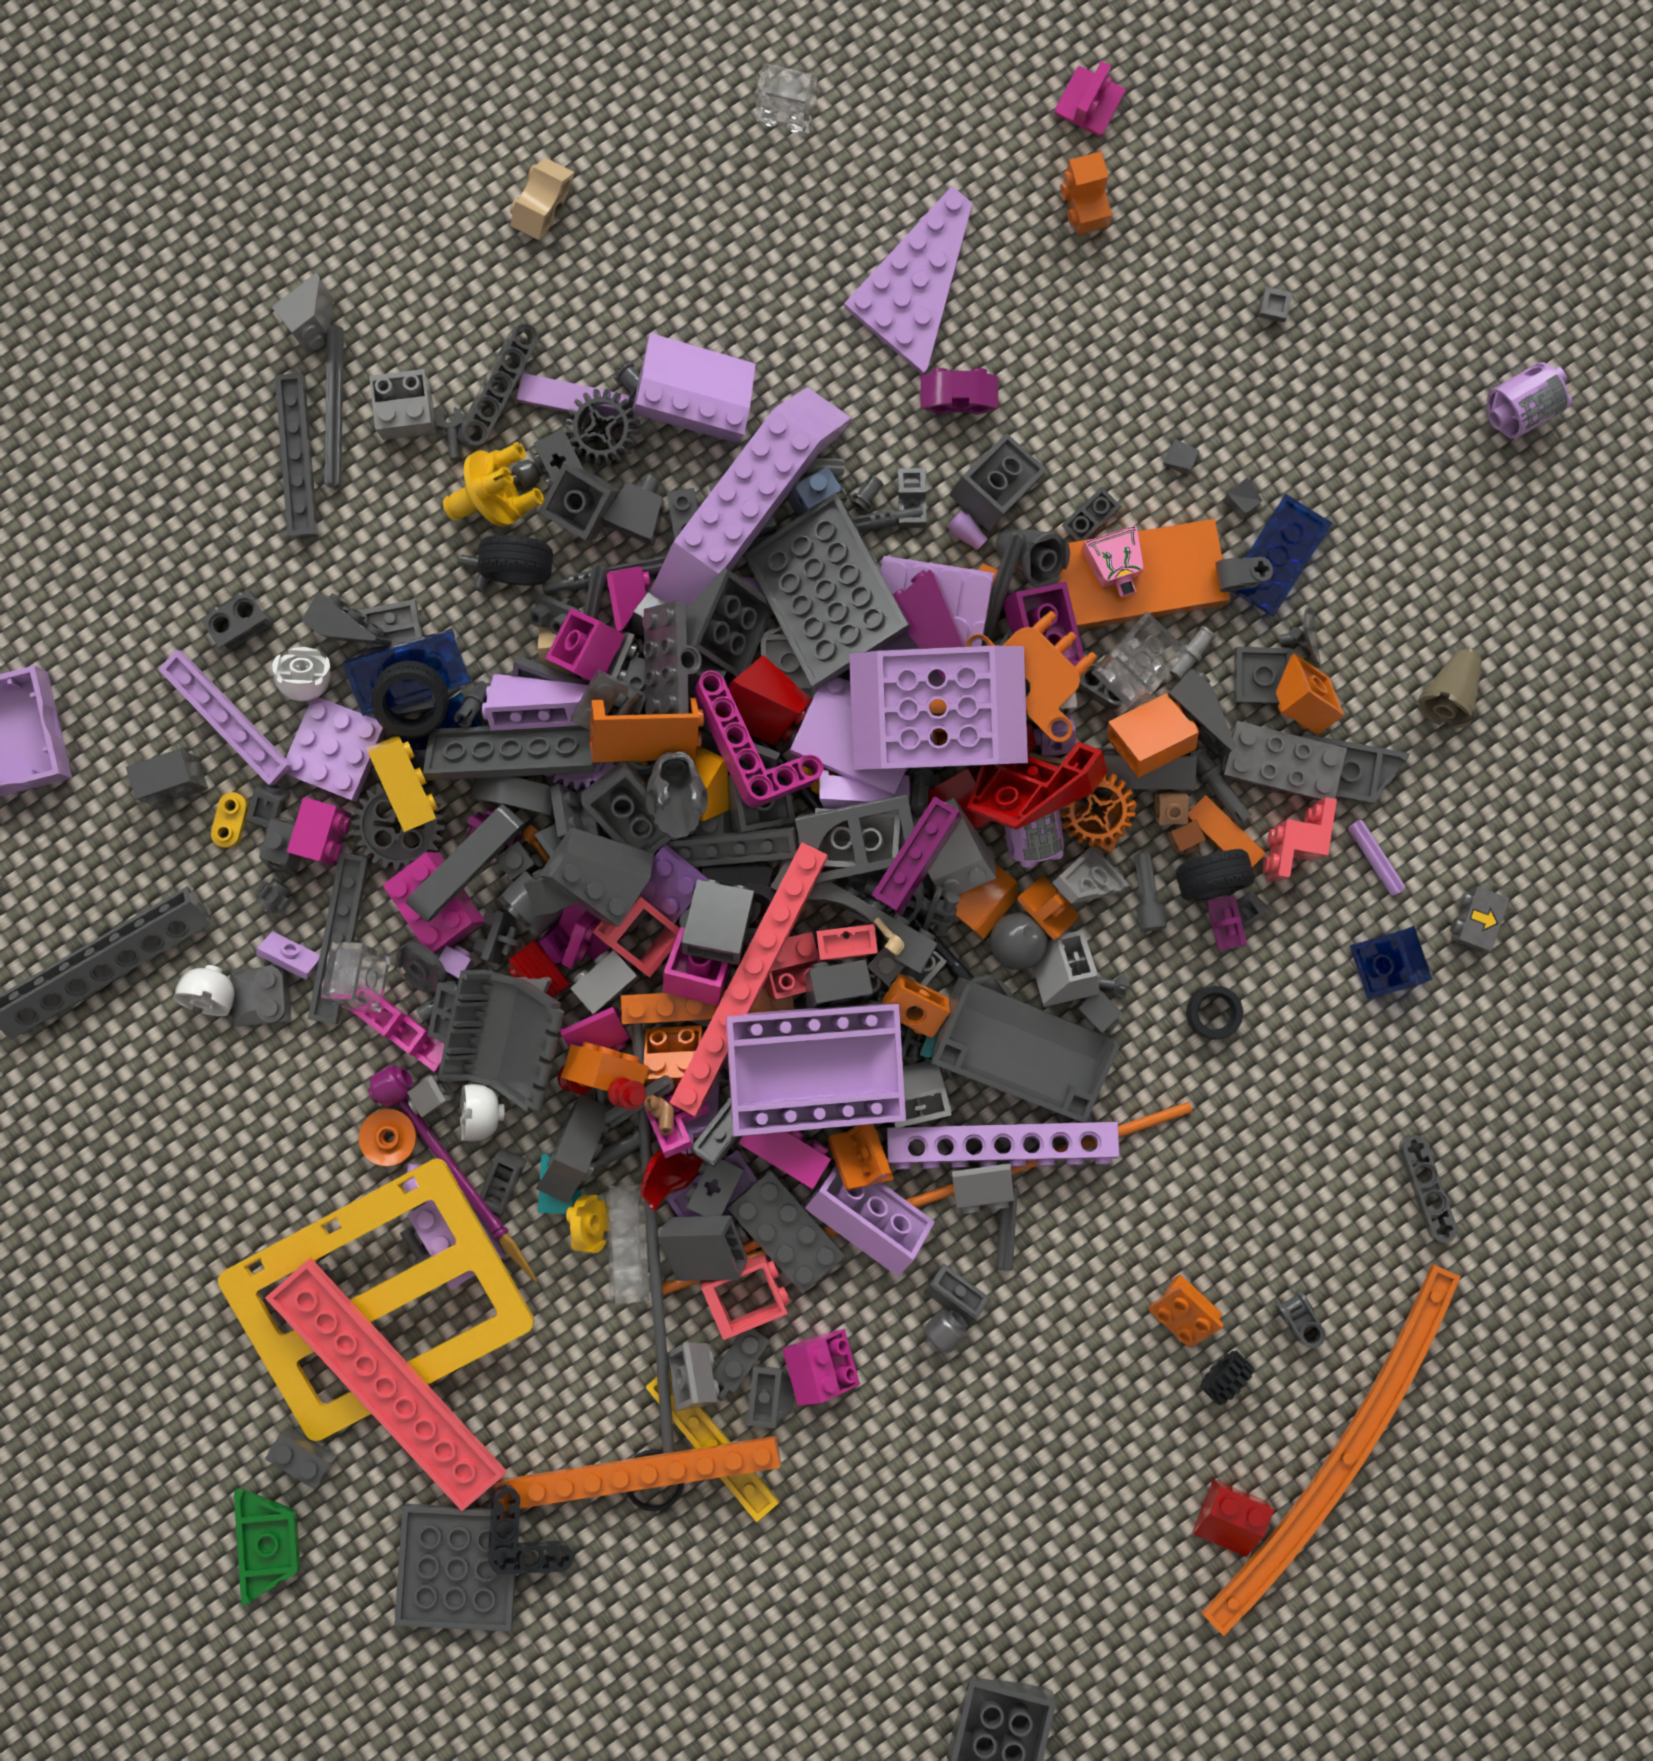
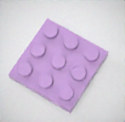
M320 697L312 699L286 756L292 767L285 774L357 802L373 765L366 748L382 742L387 731L372 717Z

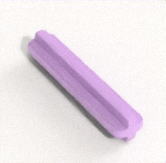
M1358 820L1348 827L1349 832L1390 895L1394 896L1405 889L1404 883L1364 822Z

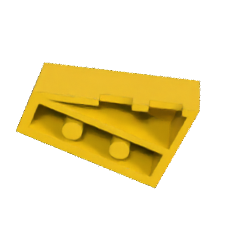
M394 736L366 748L403 831L406 832L436 819L433 811L438 810L432 794L425 795L421 785L426 784V780L420 768L415 770L410 759L415 756L408 741L402 743L400 737Z

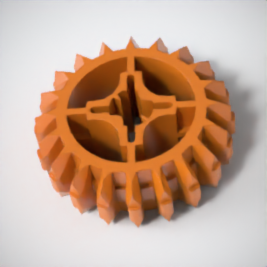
M1111 774L1108 780H1106L1105 775L1097 787L1108 788L1115 792V795L1111 797L1109 795L1098 797L1093 792L1086 796L1087 803L1079 810V813L1074 815L1076 801L1065 806L1067 809L1059 811L1060 817H1069L1062 822L1063 828L1072 826L1068 832L1070 837L1075 836L1079 832L1077 838L1079 843L1084 842L1086 837H1088L1089 846L1093 847L1095 839H1098L1102 847L1105 846L1104 838L1109 837L1112 843L1116 842L1113 835L1116 832L1122 837L1125 836V832L1121 828L1122 825L1128 828L1132 826V823L1126 817H1135L1136 815L1133 810L1127 808L1135 806L1136 802L1133 799H1127L1133 794L1131 789L1122 791L1126 786L1124 780L1119 781L1115 785L1117 775ZM1091 797L1100 806L1104 805V808H1101L1103 820L1095 811L1090 812V809H1093ZM1120 802L1119 814L1110 825L1107 818L1108 812L1115 807V804ZM1083 820L1085 822L1096 820L1100 823L1102 829H1087L1080 825L1079 822Z

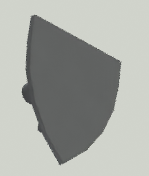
M1308 607L1304 612V630L1302 631L1300 628L1294 627L1290 630V633L1279 635L1281 646L1307 641L1310 653L1314 661L1319 665L1321 661L1314 610Z

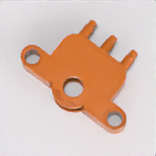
M1050 611L1032 628L1025 627L1016 631L1002 646H1024L1025 679L1029 681L1031 687L1030 693L1026 696V714L1052 740L1065 742L1071 737L1073 726L1059 708L1077 691L1080 677L1093 665L1097 656L1090 652L1074 666L1063 653L1072 645L1077 636L1073 632H1069L1054 646L1042 634L1057 617ZM974 634L969 637L965 647H972V644L977 640L985 641L987 646L996 645L985 635ZM1064 721L1068 725V733L1064 737L1059 738L1053 735L1052 726L1055 722Z

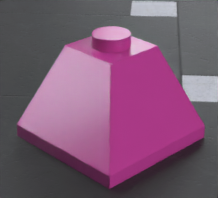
M642 566L612 570L607 573L617 631L623 630L632 617L633 611L646 596V589L651 588L649 572H643Z

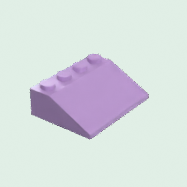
M649 333L634 399L633 412L635 415L738 443L744 436L756 364Z
M837 676L818 688L791 746L790 753L798 757L810 754L820 758L824 768L889 796H895L909 768L854 770L850 681Z

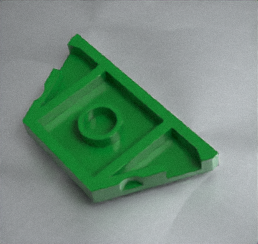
M237 1488L234 1490L242 1606L247 1605L264 1592L269 1591L283 1580L296 1574L301 1569L297 1510L245 1489Z

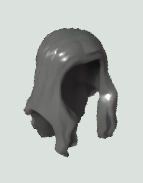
M667 752L662 754L653 766L647 787L646 807L648 813L655 819V826L659 827L660 832L666 833L672 840L680 839L682 836L687 837L689 834L694 833L699 825L701 814L706 812L708 793L692 758L684 752Z

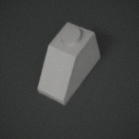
M438 1075L429 1076L407 1092L411 1098L408 1100V1104L416 1115L420 1114L421 1117H427L456 1100L448 1083L437 1078Z

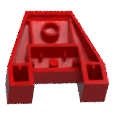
M1026 722L1027 755H1029L1036 746V741L1030 723ZM1077 742L1059 767L1028 756V763L981 765L967 806L968 811L1018 830L1092 794L1108 772L1103 752L1097 748Z

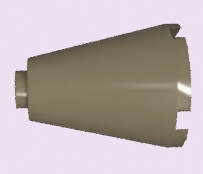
M1471 649L1456 651L1423 691L1417 703H1419V712L1425 718L1438 725H1441L1442 721L1451 723L1449 728L1454 729L1465 728L1470 725L1474 718L1482 659L1478 656L1477 652Z

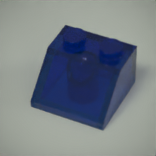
M1415 926L1349 945L1367 999L1415 987L1433 980Z

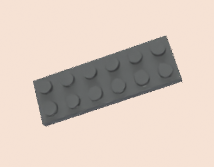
M489 726L436 729L429 734L423 776L428 781L594 772L595 762H592L590 730L582 726L490 731Z

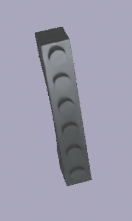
M792 859L785 861L772 883L771 888L777 892ZM836 880L816 883L805 903H830L857 912L874 924L888 942L889 939L874 923V920L880 917L889 930L904 942V948L898 956L894 955L896 962L919 975L922 974L938 946L933 941L935 938L933 934L922 928L918 932L908 927L910 921L898 914H895L894 917L884 913V906L874 900H870L869 903L859 898L861 893L847 885L844 889L834 884Z

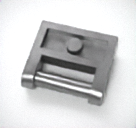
M597 669L570 717L571 722L590 730L591 700H603L605 716H607L620 693L626 695V698L616 715H629L636 702L641 701L644 693L638 688Z

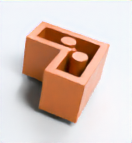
M1101 151L1070 159L1067 170L1064 172L1063 184H1060L1063 201L1067 200L1069 206L1067 211L1068 220L1071 226H1075L1077 235L1108 227L1112 217L1105 192L1109 175Z

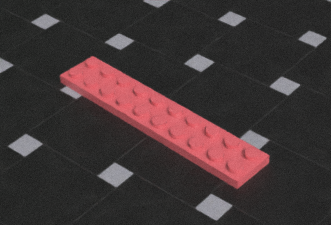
M311 1257L265 1297L461 1511L505 1475L507 1470Z

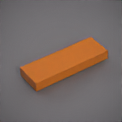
M1206 795L1188 811V820L1190 822L1197 820L1202 833L1220 851L1243 849L1248 853L1252 867L1266 854Z

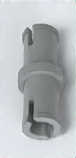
M1202 626L1191 642L1181 648L1182 653L1167 671L1180 681L1195 662H1200L1202 653L1216 638L1215 634Z

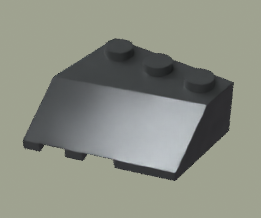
M570 827L539 876L604 924L619 927L650 880L654 853Z

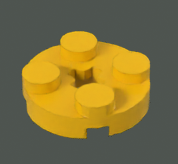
M582 1195L576 1200L574 1206H570L567 1209L566 1219L570 1224L571 1247L575 1252L598 1253L606 1244L607 1240L602 1239L604 1231H609L610 1217L604 1200L599 1201L597 1199L598 1195Z

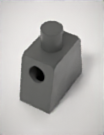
M645 474L640 487L627 482L604 514L603 521L605 526L650 546H654L665 505L663 497L655 494L660 480L652 475Z
M284 817L271 819L259 859L269 869L297 876L302 857L287 852L296 821Z

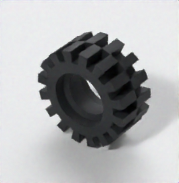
M1231 1351L1230 1354L1227 1353L1223 1359L1218 1360L1217 1364L1210 1368L1211 1371L1206 1373V1378L1202 1379L1200 1387L1217 1405L1225 1404L1228 1399L1232 1400L1236 1393L1239 1394L1241 1392L1240 1389L1248 1384L1247 1381L1252 1378L1254 1373V1367L1238 1351Z

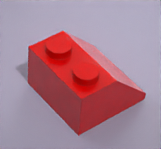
M1213 1479L1192 1534L1247 1557L1263 1539L1274 1508L1263 1499Z

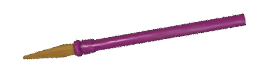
M406 1098L397 1103L402 1112L413 1122L416 1131L437 1159H441L447 1164L463 1194L486 1223L485 1225L490 1233L494 1234L493 1239L499 1241L511 1258L534 1282H537L517 1244L508 1234V1228L503 1227V1223L497 1216H494L419 1114L416 1115L408 1104V1099Z

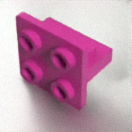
M1103 61L1100 62L1095 73L1078 66L1060 98L1054 114L1101 137L1125 93V88L1111 82L1112 78L1108 77L1111 65Z
M577 903L564 908L559 924L570 938L561 964L570 969L578 960L583 961L586 956L596 960L606 950L609 952L610 946L593 933L601 921Z

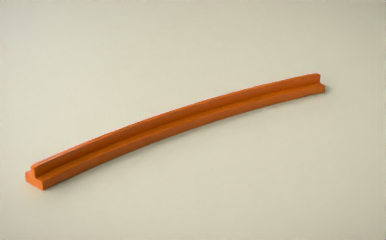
M1431 1264L1395 1344L1343 1435L1304 1492L1269 1537L1229 1583L1201 1611L1223 1636L1252 1608L1297 1556L1336 1505L1366 1461L1422 1364L1449 1307L1461 1276Z

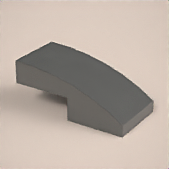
M898 468V511L921 506L923 512L921 517L899 518V528H926L925 468Z

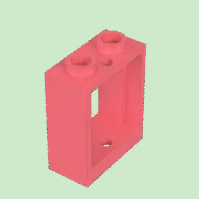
M639 896L619 927L600 922L593 933L644 974L651 977L672 951L679 927ZM645 909L665 925L666 928L639 960L618 944L617 941L641 911Z
M874 924L816 931L820 962L871 956L878 953ZM848 934L849 938L845 939L843 935Z
M765 1254L748 1260L741 1276L762 1268L776 1302L731 1320L717 1286L731 1280H701V1289L723 1340L788 1314L786 1304L790 1303L789 1296L784 1286L779 1288L775 1279L779 1277L777 1267L773 1260L768 1262Z

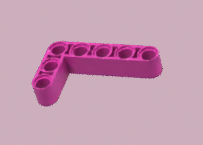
M712 670L706 671L701 675L694 686V697L700 709L703 710L706 723L736 788L746 805L749 807L762 806L811 786L821 776L824 768L820 758L811 754L766 771L721 674ZM703 683L711 684L715 692L707 691ZM715 709L723 710L727 718L719 717ZM727 735H734L738 739L739 744L731 743ZM739 760L748 762L751 769H743L739 764ZM802 766L810 768L813 776L806 775L803 772ZM777 776L784 777L788 786L779 784ZM751 786L760 788L763 795H755L752 792Z

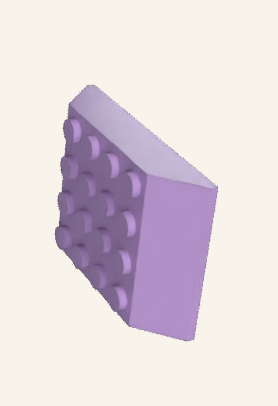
M899 1004L848 1005L756 1012L726 1017L733 1136L906 1121Z

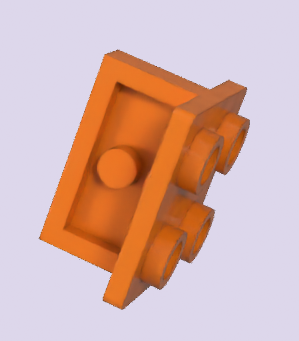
M1041 875L1017 897L1023 909L1046 931V934L1053 940L1059 938L1079 918V914L1070 905V902L1057 891L1044 875Z
M873 1124L856 1125L848 1132L833 1134L827 1138L846 1190L886 1183L894 1179L879 1135Z
M1181 1274L1172 1280L1163 1297L1152 1303L1148 1308L1159 1322L1163 1323L1189 1348L1218 1332L1224 1326L1223 1322L1219 1320L1223 1313Z

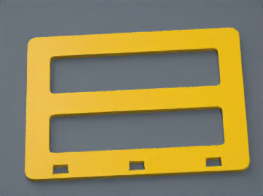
M432 1159L227 1268L218 1277V1285L305 1435L312 1441H320L370 1415L371 1412L351 1391L329 1403L321 1402L299 1364L300 1359L314 1351L294 1329L287 1333H282L259 1295L260 1289L296 1271L310 1257L315 1261L414 1207L432 1200L455 1237L456 1244L355 1296L350 1301L372 1322L467 1271H473L495 1307L497 1315L407 1361L427 1384L528 1333L534 1325V1317L449 1167L441 1159ZM415 1177L418 1187L406 1193L401 1184ZM338 1219L341 1228L329 1234L324 1225ZM261 1259L264 1269L252 1274L247 1266Z

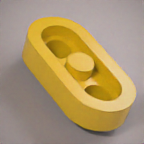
M229 792L224 794L218 802L211 829V838L220 847L233 848L242 839L249 811V803L243 795ZM234 801L236 807L234 810L229 811L228 805ZM227 828L229 834L226 838H222L221 832Z

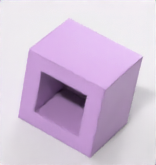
M446 945L439 957L446 974L459 980L461 970H471L474 965L472 959L469 958L471 953L457 945L454 949Z

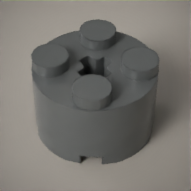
M524 871L501 894L498 900L538 938L563 913L564 908L555 913L536 915L523 884L533 877Z

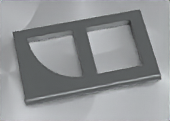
M908 793L795 817L799 843L801 844L802 842L817 850H820L824 839L832 829L848 821L856 866L820 873L816 883L888 869L895 858L868 862L860 819L899 811L904 841L906 842L914 829Z

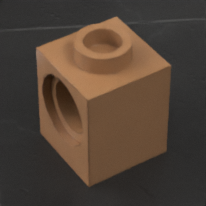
M1160 789V791L1154 792L1153 814L1159 825L1188 824L1189 797L1186 792L1178 793L1171 791V789Z

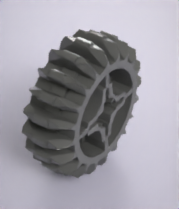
M594 389V399L587 392L583 393V398L586 402L583 404L580 400L576 399L574 403L579 407L578 411L571 408L568 410L570 414L575 416L574 420L566 419L565 421L566 424L573 426V429L566 431L567 436H575L570 441L572 447L580 445L576 450L578 456L583 455L587 451L585 455V461L590 462L595 455L596 465L602 464L603 457L607 465H612L613 455L618 462H621L623 460L620 454L621 451L626 455L631 454L630 449L626 447L627 444L637 446V442L631 439V435H640L639 430L632 429V425L640 424V420L638 418H630L634 415L633 408L626 410L630 401L624 399L619 403L621 394L618 392L611 399V391L609 389L604 390L603 397H601L598 389ZM602 404L612 405L620 413L615 416L604 417L597 406ZM590 411L591 425L582 433L584 417ZM599 419H601L602 422L606 424L607 422H610L609 425L605 428L606 435H604V433L600 431L598 433L596 432L597 429L600 428ZM624 421L622 438L616 444L614 431ZM601 437L609 449L595 450L586 441Z

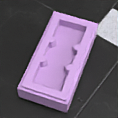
M274 931L259 945L256 955L305 980L317 968L320 957L319 954Z

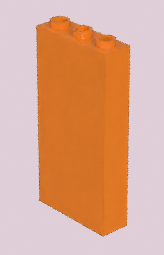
M1215 519L1138 531L1143 572L1140 576L1132 579L1136 593L1131 596L1120 598L1116 584L1105 588L1101 587L1081 550L1085 541L1088 540L1068 543L1070 549L1069 565L1066 570L1062 569L1058 576L1061 579L1055 583L1067 582L1078 630L1225 606L1230 600L1229 592H1220L1215 563L1223 560Z

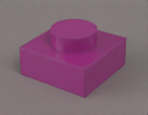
M558 923L548 929L539 940V943L552 962L556 964L563 960L570 938Z

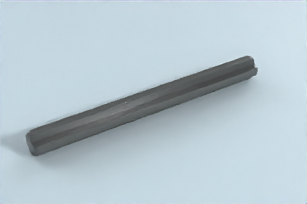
M330 326L327 329L324 483L327 487L337 488L341 485L344 330L339 326Z

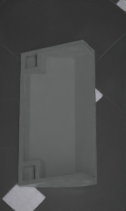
M959 977L949 998L950 1014L940 1027L931 1063L1086 1123L1120 1045L1108 1036Z

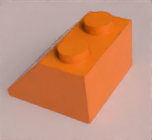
M1297 654L1291 655L1276 690L1280 703L1278 708L1286 718H1293L1304 730L1309 729L1319 735L1342 718L1344 713L1330 677Z

